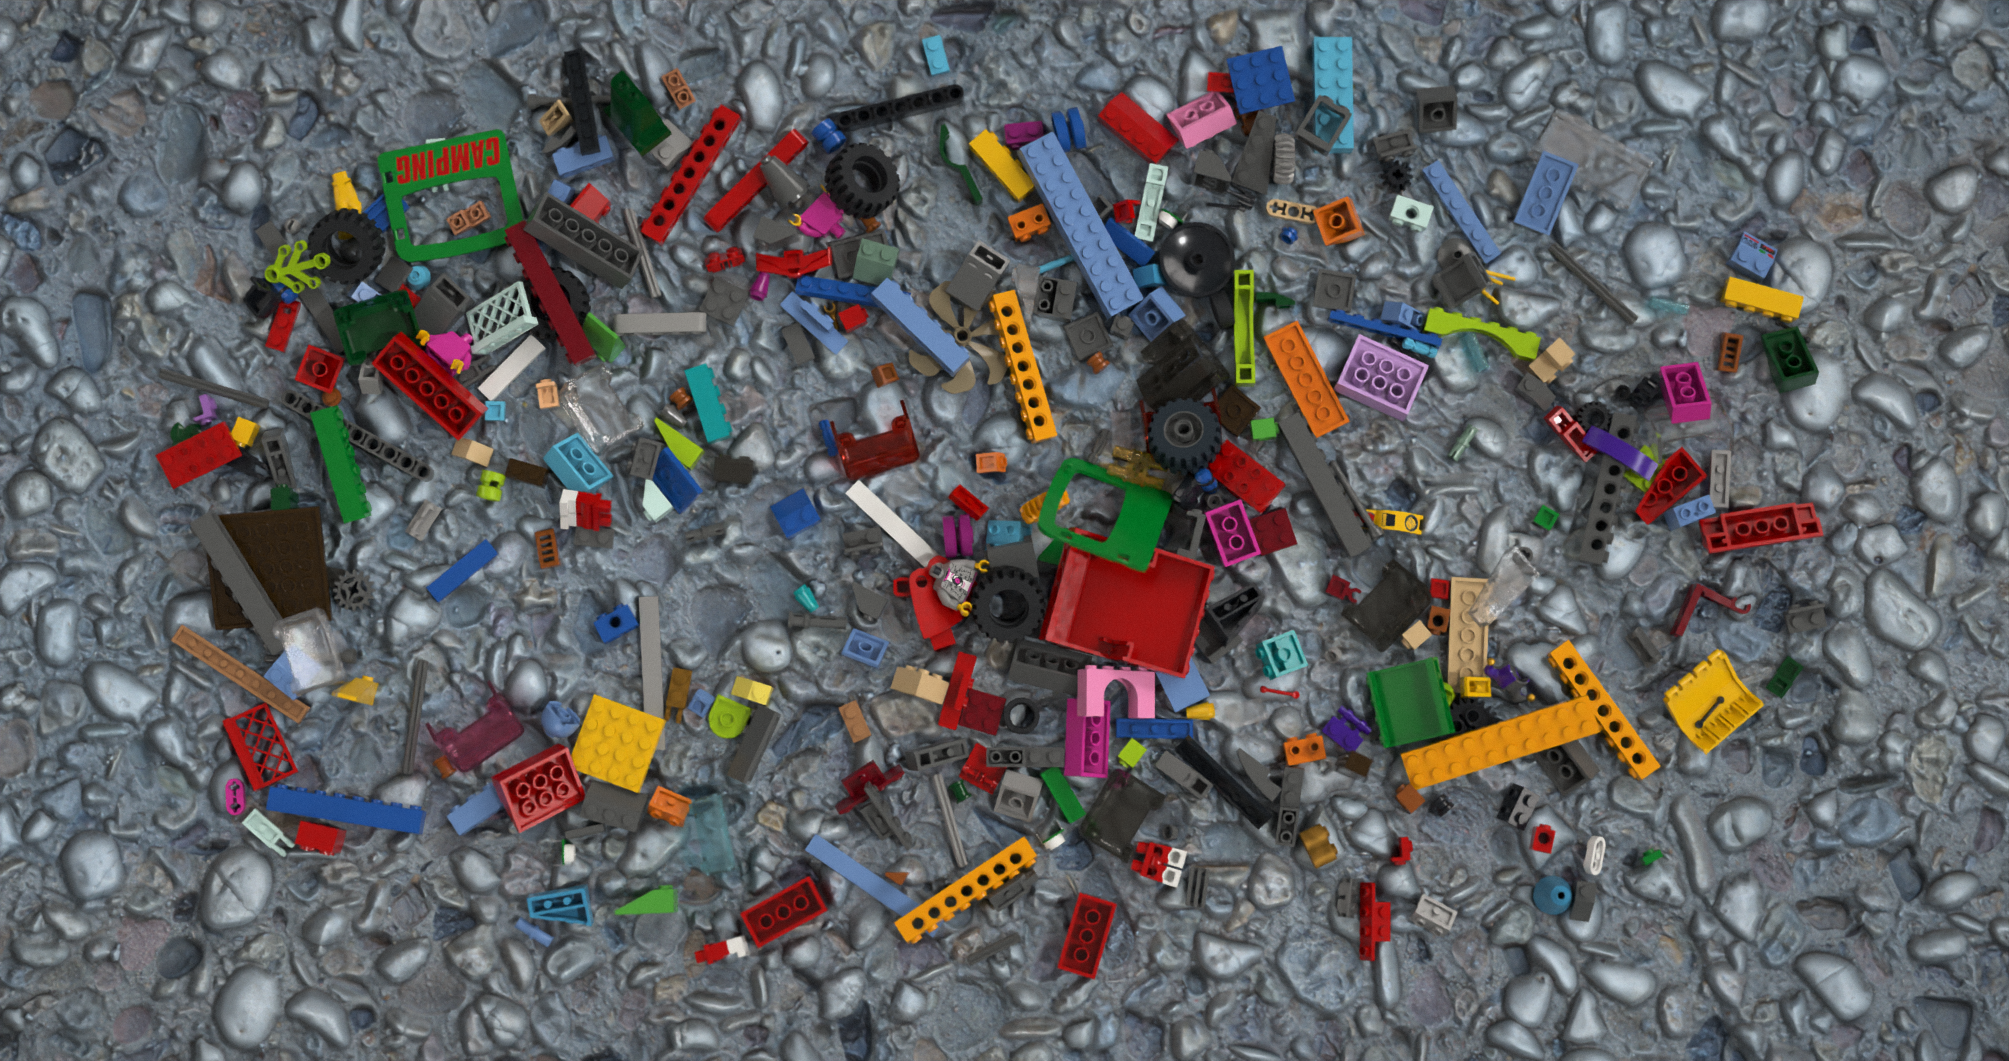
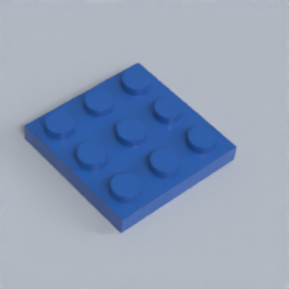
M1282 46L1226 59L1239 115L1295 102Z

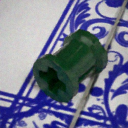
M963 779L948 786L957 799L955 801L956 804L972 796L964 786Z

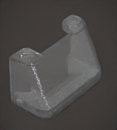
M604 363L566 381L558 394L560 403L597 456L605 454L645 426L639 414L634 412L628 413L611 387L612 372Z
M317 607L273 622V635L275 639L279 638L283 643L294 677L292 683H290L293 694L299 697L348 682L325 610Z

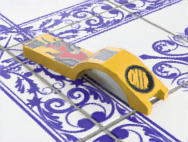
M1354 508L1352 511L1355 517L1359 516L1363 523V526L1361 528L1368 529L1365 522L1358 513L1357 509ZM1366 509L1374 524L1381 527L1382 530L1402 531L1421 535L1422 531L1419 530L1420 520H1423L1422 515L1391 510Z

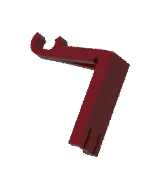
M1691 584L1670 634L1678 637V635L1683 636L1699 597H1703L1738 614L1748 613L1751 609V604L1745 605V609L1742 610L1735 606L1736 597L1728 599L1701 584Z

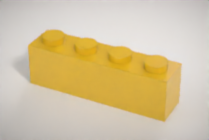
M985 129L969 143V148L1014 199L1020 203L1036 188L1029 175L1023 171L1024 167L1018 159L1014 160L1010 156V150L1005 145L1001 146L997 142L999 140L992 131L989 133Z
M1729 277L1725 280L1720 302L1725 303L1727 307L1736 308L1737 306L1744 308L1743 310L1749 313H1755L1756 311L1762 313L1764 317L1773 318L1774 316L1781 318L1780 321L1792 323L1799 318L1804 296Z

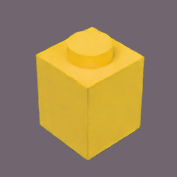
M238 417L231 434L238 446L245 448L246 445L252 447L261 426Z

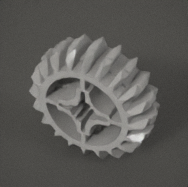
M1287 133L1276 134L1273 143V180L1276 184L1280 185L1291 184L1295 171L1294 136Z

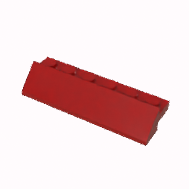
M1795 502L1723 513L1718 517L1700 519L1698 522L1702 536L1701 543L1709 554L1824 536L1813 502L1798 505Z

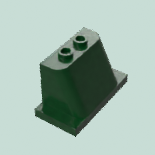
M621 70L616 74L610 83V104L603 111L643 157L672 135V133L649 100L626 73Z

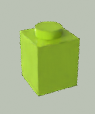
M1131 738L1117 756L1120 759L1118 762L1126 769L1129 766L1133 768L1147 749Z

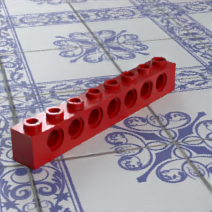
M722 104L719 108L716 107L711 114L712 119L702 127L700 138L694 140L690 148L692 149L688 156L685 155L680 163L682 165L681 168L673 173L670 179L672 182L669 187L663 189L660 195L662 198L652 206L650 210L651 215L648 219L645 218L640 226L642 235L661 247L742 121L740 115ZM722 123L725 127L720 131L716 130L715 126ZM708 139L715 141L712 146H706L705 142ZM703 155L705 158L702 162H696V156ZM687 171L695 172L692 178H686L685 174ZM677 187H684L683 193H675V189ZM667 203H674L673 209H665ZM658 218L664 219V223L661 226L655 225V221Z

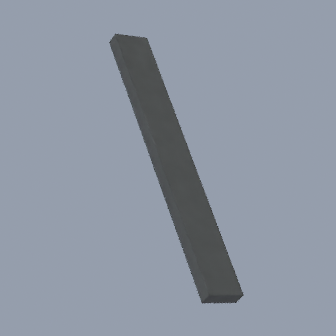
M270 220L255 230V232L276 261L279 247L287 244V242ZM293 251L289 256L285 257L282 267L288 266ZM301 270L302 272H304L305 274H307V275L309 276V274L307 273L306 270ZM291 274L286 275L294 282L301 281ZM304 283L305 289L298 293L338 353L342 354L345 350L335 323L333 309L318 287L311 289L308 284Z

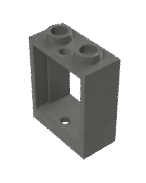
M1319 95L1298 128L1294 138L1327 157L1352 114L1345 106H1338L1333 103L1330 97ZM1319 104L1344 118L1329 144L1305 130Z

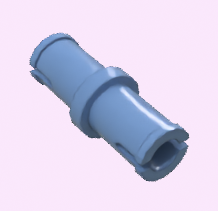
M520 917L514 927L527 934L529 939H535L546 946V948L549 947L554 939L553 936L539 929L540 926H534L523 919V917Z

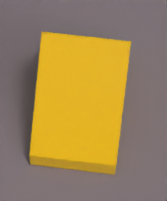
M1460 678L1461 698L1491 697V678Z

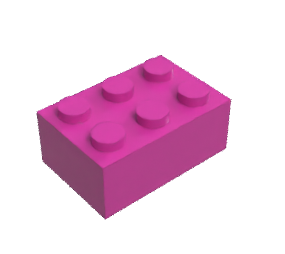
M1699 363L1661 366L1659 375L1662 378L1659 381V386L1661 387L1671 424L1710 419L1712 403Z
M1241 499L1203 513L1206 515L1205 522L1222 567H1227L1261 554Z

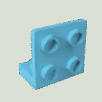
M989 520L986 544L990 543V547L1024 541V536L1032 535V524H1026L1022 521Z

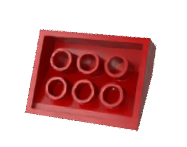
M559 743L491 777L497 795L518 833L583 801L586 796L568 747Z

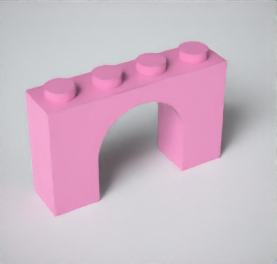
M1085 665V669L1078 670L1077 716H1104V692L1107 685L1115 679L1121 682L1127 690L1128 718H1155V672H1148V670L1143 668H1136V671H1131V667H1119V670H1114V666H1102V669H1097L1096 665Z

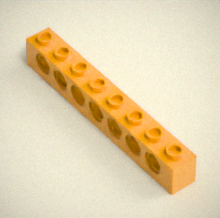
M1015 290L995 294L989 299L988 305L991 313H994V326L997 331L999 330L1001 337L999 338V343L1006 354L1004 356L1005 364L1011 371L1010 381L1012 385H1015L1017 391L1015 392V398L1022 408V411H1020L1021 418L1027 425V438L1031 440L1032 444L1054 439L1057 436L1056 428ZM1001 310H1008L1010 314L1009 317H1005L1002 314ZM1007 327L1013 328L1015 335H1010L1007 332ZM1012 345H1017L1020 348V353H1015L1012 350ZM1018 363H1022L1025 366L1026 370L1024 372L1018 369ZM1024 381L1030 383V390H1027L1023 387ZM1028 400H1034L1036 408L1030 407ZM1034 418H1039L1042 422V425L1036 426L1034 424Z
M1567 640L1547 654L1549 664L1553 668L1558 669L1560 679L1564 684L1568 683L1572 690L1570 692L1574 698L1586 695L1588 690L1594 692L1595 697L1590 703L1599 730L1605 734L1607 744L1610 747H1614L1618 752L1616 754L1618 759L1622 763L1625 762L1627 764L1631 777L1643 780L1661 767L1571 642ZM1564 659L1571 661L1572 666L1570 669L1564 667ZM1577 674L1583 677V683L1581 685H1578L1575 682V676ZM1599 706H1603L1606 709L1605 716L1598 714ZM1611 722H1615L1617 724L1618 728L1616 732H1612L1609 729V724ZM1623 737L1629 741L1627 748L1621 746V739ZM1635 753L1641 758L1638 764H1635L1632 760V756Z
M1024 836L894 922L907 944L910 942L914 944L922 939L921 935L926 931L931 933L938 928L937 924L944 920L946 923L955 917L953 913L959 909L962 912L971 906L970 902L974 899L979 901L987 895L986 891L993 888L995 890L1004 884L1002 881L1007 877L1012 879L1020 873L1018 870L1024 866L1029 868L1035 864L1037 854ZM1014 854L1021 857L1020 863H1011V856ZM997 865H1002L1005 868V872L1002 875L994 873V868ZM979 877H988V884L985 886L979 885ZM964 887L972 888L973 892L970 896L965 897L962 895L961 891ZM950 897L956 899V905L951 908L945 905V901ZM931 909H939L940 915L937 918H931L929 916ZM916 919H921L924 922L921 929L913 927V922Z

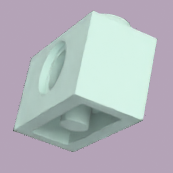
M1397 195L1388 220L1397 226H1408L1414 232H1424L1427 228L1433 206ZM1412 211L1415 214V218L1409 219L1406 216V212Z

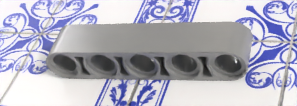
M706 313L613 315V332L618 336L705 334Z

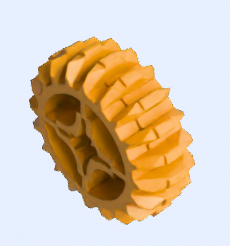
M1066 490L1061 498L1057 511L1065 507L1070 502V499L1068 497L1069 495ZM1047 491L1020 507L1021 517L1026 524L1038 522Z

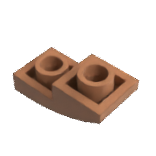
M678 68L661 76L679 110L696 101Z
M479 201L466 210L458 211L446 220L454 235L457 236L484 223L491 216L484 202Z

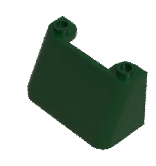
M406 290L394 291L343 306L333 312L349 366L362 364L367 358V353L384 349L392 338L400 332H403L418 347L421 345V339L415 338L420 328Z

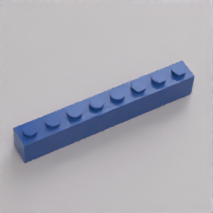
M282 784L270 787L266 810L415 834H423L427 812L421 811V806L410 805V808H402V803L391 802V805H384L383 800L377 799L365 802L364 797L358 796L346 799L345 794L339 793L327 796L326 791L320 790L308 793L307 788L301 787L289 790L288 785Z

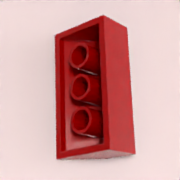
M1123 92L1113 98L1098 115L1097 121L1149 164L1159 165L1179 141L1176 136Z

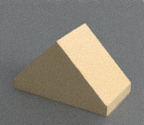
M557 100L539 120L548 136L555 134L574 122L561 100Z
M462 438L459 441L456 440L451 455L488 467L494 449L473 440Z

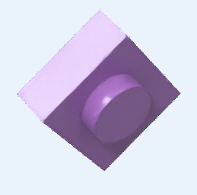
M204 394L199 396L204 414L194 417V422L208 425L212 423V420L217 419L215 412L217 404L214 398Z

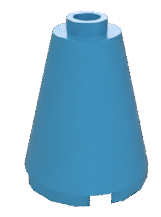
M1547 876L1536 884L1533 899L1536 906L1542 912L1557 915L1567 910L1570 906L1572 890L1563 878Z

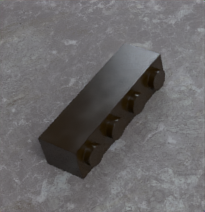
M1351 750L1338 756L1335 762L1337 766L1336 771L1355 780L1364 779L1374 760Z

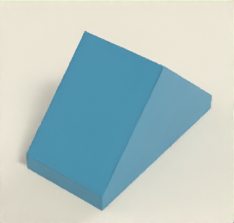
M1150 264L1133 269L1134 281L1138 288L1169 286L1164 280L1158 264Z

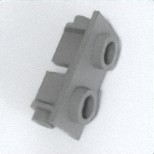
M425 499L405 532L422 541L442 509Z

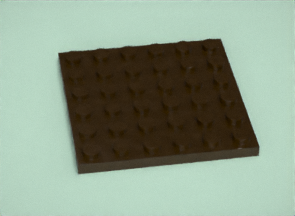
M320 506L217 514L286 624L333 620ZM207 553L215 629L226 630L254 626L250 619H246L243 615L242 606L233 599L232 590L229 586H225L221 579L220 571L213 567L212 559Z

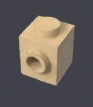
M1420 620L1400 635L1402 645L1407 650L1410 648L1412 651L1432 636Z

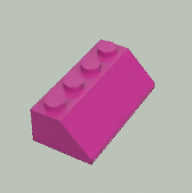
M1067 698L1064 776L1108 778L1111 701L1104 700V716L1081 717L1077 716V698Z

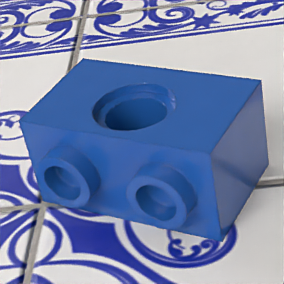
M622 603L614 607V612L608 615L603 613L596 617L597 621L593 622L605 644L640 626L628 604L624 606ZM614 618H620V625L613 628L611 621Z

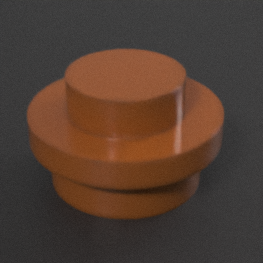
M333 388L331 394L323 392L322 395L323 402L330 407L338 405L342 399L341 392L336 388Z

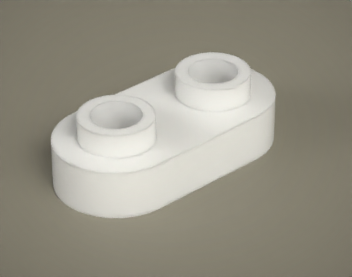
M1592 836L1587 842V852L1583 863L1587 874L1598 875L1601 871L1606 846L1603 837Z

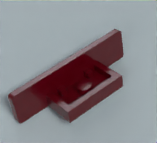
M871 760L842 779L841 782L850 796L835 805L839 815L850 812L854 806L869 799L868 794L864 790L866 782L869 781L871 785H875L879 792H881L891 782L898 781L905 774L900 764L883 774L875 761Z

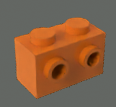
M1043 203L1007 217L1015 241L1025 242L1031 239L1032 235L1037 233L1038 235H1043L1051 228V222Z
M1312 733L1305 735L1306 739L1298 740V736L1286 738L1287 742L1282 743L1286 765L1291 766L1326 759L1322 736Z

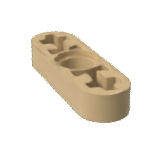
M1272 199L1266 206V213L1272 218L1314 225L1317 223L1315 217L1313 220H1310V216L1304 215L1303 219L1300 217L1302 209H1305V214H1310L1311 211L1318 208ZM1274 204H1277L1279 209H1283V205L1287 206L1284 212L1285 215H1281V210L1273 213L1270 207H1273ZM1289 208H1297L1299 214L1296 217H1291L1288 214Z

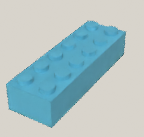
M1314 37L1312 42L1313 104L1319 95H1325L1330 97L1336 105H1343L1348 108L1352 114L1329 154L1352 153L1354 149L1352 37ZM1319 104L1313 114V135L1329 144L1344 118ZM1314 150V154H1321L1318 151Z

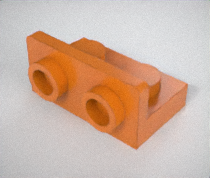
M658 786L648 805L647 813L655 819L667 821L672 826L683 827L693 805V800Z

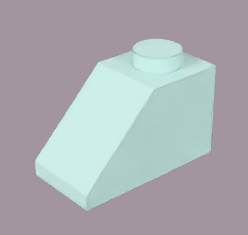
M646 479L642 505L645 511L643 513L649 521L653 519L657 523L675 508L656 484Z

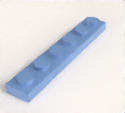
M1439 160L1423 169L1421 172L1483 264L1486 265L1500 256L1501 252Z

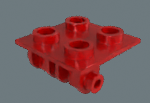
M734 246L726 249V252L721 254L719 252L708 254V257L705 258V266L708 272L722 271L720 263H722L723 269L726 270L724 265L726 261L729 268H731L729 260H731L733 267L742 265L745 262L742 249H737Z
M976 742L959 777L993 795L1007 767H986V747Z

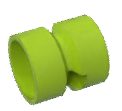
M482 470L480 476L482 484L478 485L476 496L500 502L502 495L500 488L504 486L505 475Z

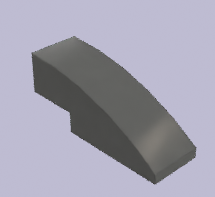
M1238 748L1236 753L1246 775L1257 790L1270 802H1273L1282 789L1266 778L1271 771L1244 750Z

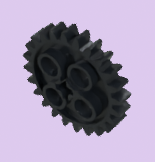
M1466 698L1465 703H1463L1462 699H1458L1459 705L1452 702L1453 708L1450 709L1452 721L1460 723V729L1455 731V733L1442 735L1438 738L1447 739L1466 733L1467 727L1460 719V714L1463 715L1467 725L1473 726L1471 731L1498 723L1500 720L1493 719L1497 713L1489 712L1491 706L1484 708V701L1478 705V699L1474 698L1472 703L1470 698ZM1474 710L1477 717L1474 721H1469L1467 715L1470 711Z

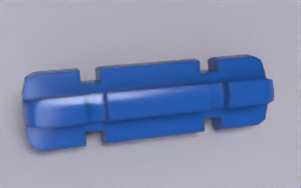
M822 420L819 422V427L822 430L821 433L825 445L828 447V455L830 457L836 456L839 452L837 446H835L836 443L829 421Z

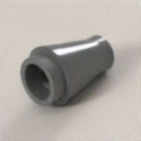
M667 403L659 414L663 421L680 429L688 421L673 404L671 406Z

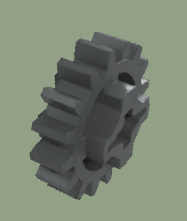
M353 569L352 574L345 571L346 576L339 575L341 581L334 582L338 586V588L333 589V592L338 593L334 599L341 600L338 604L339 606L346 604V610H349L350 607H352L354 612H356L357 607L364 610L363 605L370 606L368 600L375 599L371 595L376 592V589L371 588L375 582H369L371 578L369 575L363 577V571L357 574L355 569ZM355 578L353 582L345 583L347 580ZM363 581L367 586V592L362 587ZM357 586L359 592L358 594H353V592H351L350 589L355 588ZM342 589L346 591V600L342 595ZM364 598L361 602L355 603L356 599Z

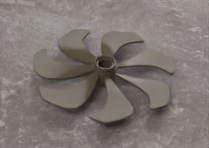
M951 281L941 283L931 292L929 303L937 315L955 330L954 332L943 331L950 333L955 338L954 342L959 347L969 345L984 359L990 370L988 385L1001 382L1008 368L1004 360L1005 355L997 350L971 341V338L976 336H1000L999 330L997 331L994 326L995 318L970 332L969 327L978 312L964 305L963 327H960L951 308V295L945 292ZM992 290V292L989 294V296L982 304L980 309L988 304V302L990 301L989 299L993 295L998 293ZM1007 327V332L1010 335H1015L1014 329ZM957 334H964L966 340L960 341L957 338ZM909 350L910 364L923 375L934 376L942 369V366L930 355L922 356L913 350ZM970 359L956 373L953 380L941 384L945 391L950 394H958L969 391L974 387L976 380Z

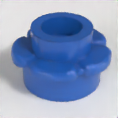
M1284 227L1280 238L1287 244H1293L1295 240H1298L1297 231L1292 227Z

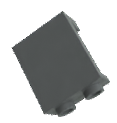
M1475 252L1467 253L1456 263L1431 276L1434 287L1440 291L1442 301L1449 309L1460 306L1494 285Z
M1191 509V511L1186 512L1184 519L1194 521L1195 525L1189 550L1178 548L1176 551L1177 555L1196 560L1206 515L1202 514L1203 511Z
M1031 535L1024 536V541L990 547V543L986 544L987 550H984L983 553L985 560L989 561L990 568H987L988 571L994 572L996 567L1000 566L1002 569H1007V566H1013L1015 570L1018 567L1024 569V572H1029L1033 578L1039 577Z
M1208 604V605H1206V606L1204 607L1205 612H1206V608H1208V607L1211 606L1210 604ZM1203 616L1200 620V632L1195 639V644L1212 665L1240 644L1243 639L1238 634L1224 648Z

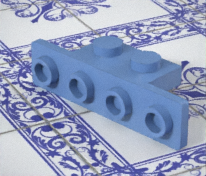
M791 292L780 304L785 311L835 355L848 343V340L834 328L832 324L834 321L827 314L823 316L819 313V307L812 301L810 303L806 300L803 301L797 294Z

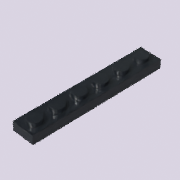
M582 48L564 52L580 151L582 156L599 153L601 150L584 51Z
M1188 735L1175 748L1258 830L1272 817L1192 737Z

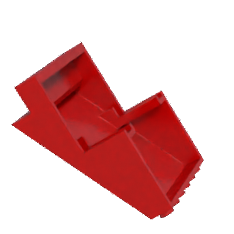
M1069 527L1068 529L1098 542H1106L1108 537L1076 527ZM1064 543L1039 640L1053 643L1055 646L1185 679L1190 670V658L1195 651V639L1200 632V620L1205 613L1204 605L1210 595L1209 587L1215 576V566L1155 548L1148 569L1140 572L1126 567L1124 564L1110 561Z

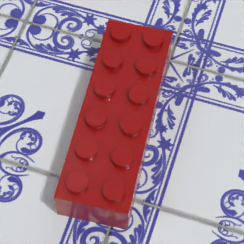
M403 332L395 335L371 363L458 441L470 431L488 410L481 401Z

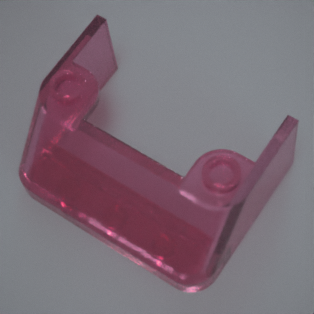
M490 680L487 682L493 693V696L487 701V707L490 712L459 733L452 727L445 728L438 733L429 722L425 724L434 743L460 772H468L524 733L521 721L505 697Z

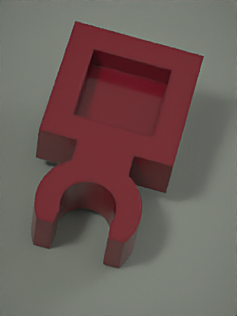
M1332 575L1325 593L1340 600H1343L1344 596H1346L1350 602L1357 603L1358 600L1352 598V593L1361 594L1362 591L1358 588L1350 589L1351 582Z

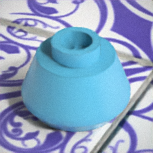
M422 265L412 266L413 270L406 278V284L413 290L425 289L431 281L429 270Z

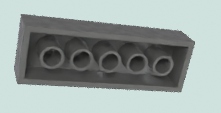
M546 191L536 201L523 229L620 289H623L632 280L644 252Z

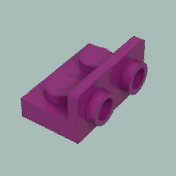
M1042 121L1004 124L1006 147L1011 148V150H1019L1021 147L1043 137Z

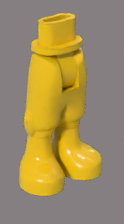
M342 171L333 174L331 185L333 187L335 210L339 211L341 208H347L350 211L353 208L357 209L358 213L361 214L362 203L358 199L351 179L347 176V172ZM337 231L338 238L341 240L354 237L347 232Z

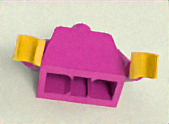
M820 184L821 189L827 192L826 188ZM823 192L801 216L792 213L796 218L794 222L789 219L787 220L789 224L796 225L797 229L810 237L820 238L822 236L826 238L832 233L840 239L846 232L839 225L844 220L842 216L844 211L842 209L839 210L836 207L837 204L831 201L829 198L830 193L826 194Z
M425 330L419 331L415 338L421 339V345L427 344L426 354L452 377L456 373L460 374L461 371L469 369L472 359L470 344L473 342V338L469 333L459 337L453 331L430 335Z

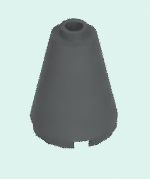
M768 155L761 160L762 165L760 169L780 209L788 207L786 205L787 202L794 203L808 191L807 187H810V184L775 155L772 157Z

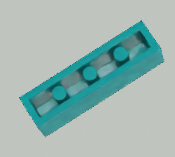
M705 363L684 370L709 445L731 438L730 432H733L730 421L726 422L724 414H727L724 403L720 404L718 397L721 396L718 385L714 386L712 379L715 378L712 367L708 368V365Z

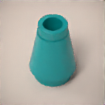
M805 584L793 592L794 599L810 613L819 607L810 587H807Z

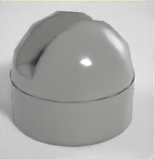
M288 219L285 222L284 228L289 234L295 235L300 231L301 225L296 219Z
M1335 646L1330 647L1325 652V658L1330 663H1336L1342 655L1341 650Z

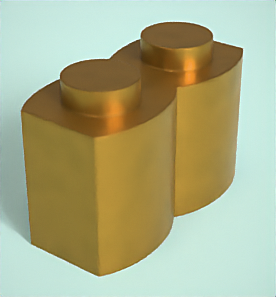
M1319 823L1298 833L1315 869L1337 859V848L1334 843L1330 844L1327 838L1330 834L1325 825L1322 826Z

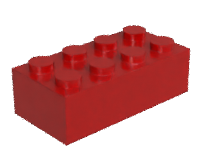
M808 876L745 910L740 915L757 947L760 948L829 910L811 876Z
M1079 892L1057 965L1058 969L1095 980L1116 910V903Z

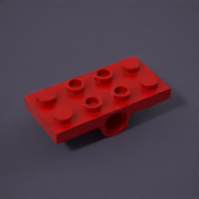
M223 421L155 456L172 488L176 489L242 456V453L226 422Z
M1227 439L1220 446V452L1216 455L1215 461L1213 463L1208 462V467L1206 468L1211 471L1213 477L1225 486L1233 496L1243 500L1260 514L1265 511L1286 486L1283 481Z

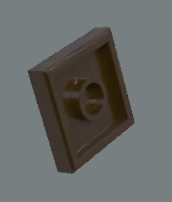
M1231 384L1213 406L1212 411L1216 413L1218 422L1238 438L1260 411L1261 407Z

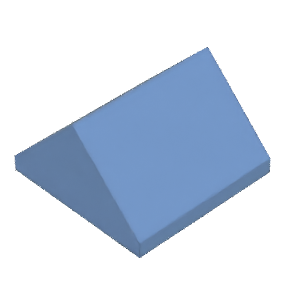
M853 628L841 654L844 657L879 670L889 642Z

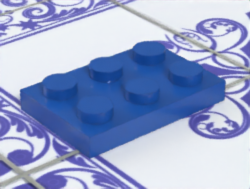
M669 447L664 448L659 453L652 481L675 510L681 514L700 496L703 490Z

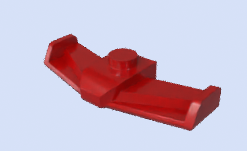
M831 247L805 256L803 249L784 251V258L756 252V271L784 275L789 279L800 278L805 273L832 265Z

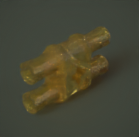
M1115 444L1112 456L1128 460L1129 466L1122 467L1110 462L1106 474L1123 478L1124 482L1128 481L1141 485L1140 487H1145L1146 485L1161 491L1165 479L1149 475L1147 471L1150 468H1154L1167 473L1168 469L1165 470L1161 467L1160 463H1156L1152 454L1136 450V448H1132V450ZM1141 461L1142 469L1136 474V466Z

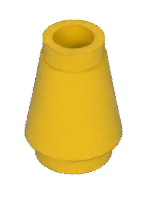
M1209 701L1186 707L1188 719L1210 720L1215 718L1214 703H1209Z

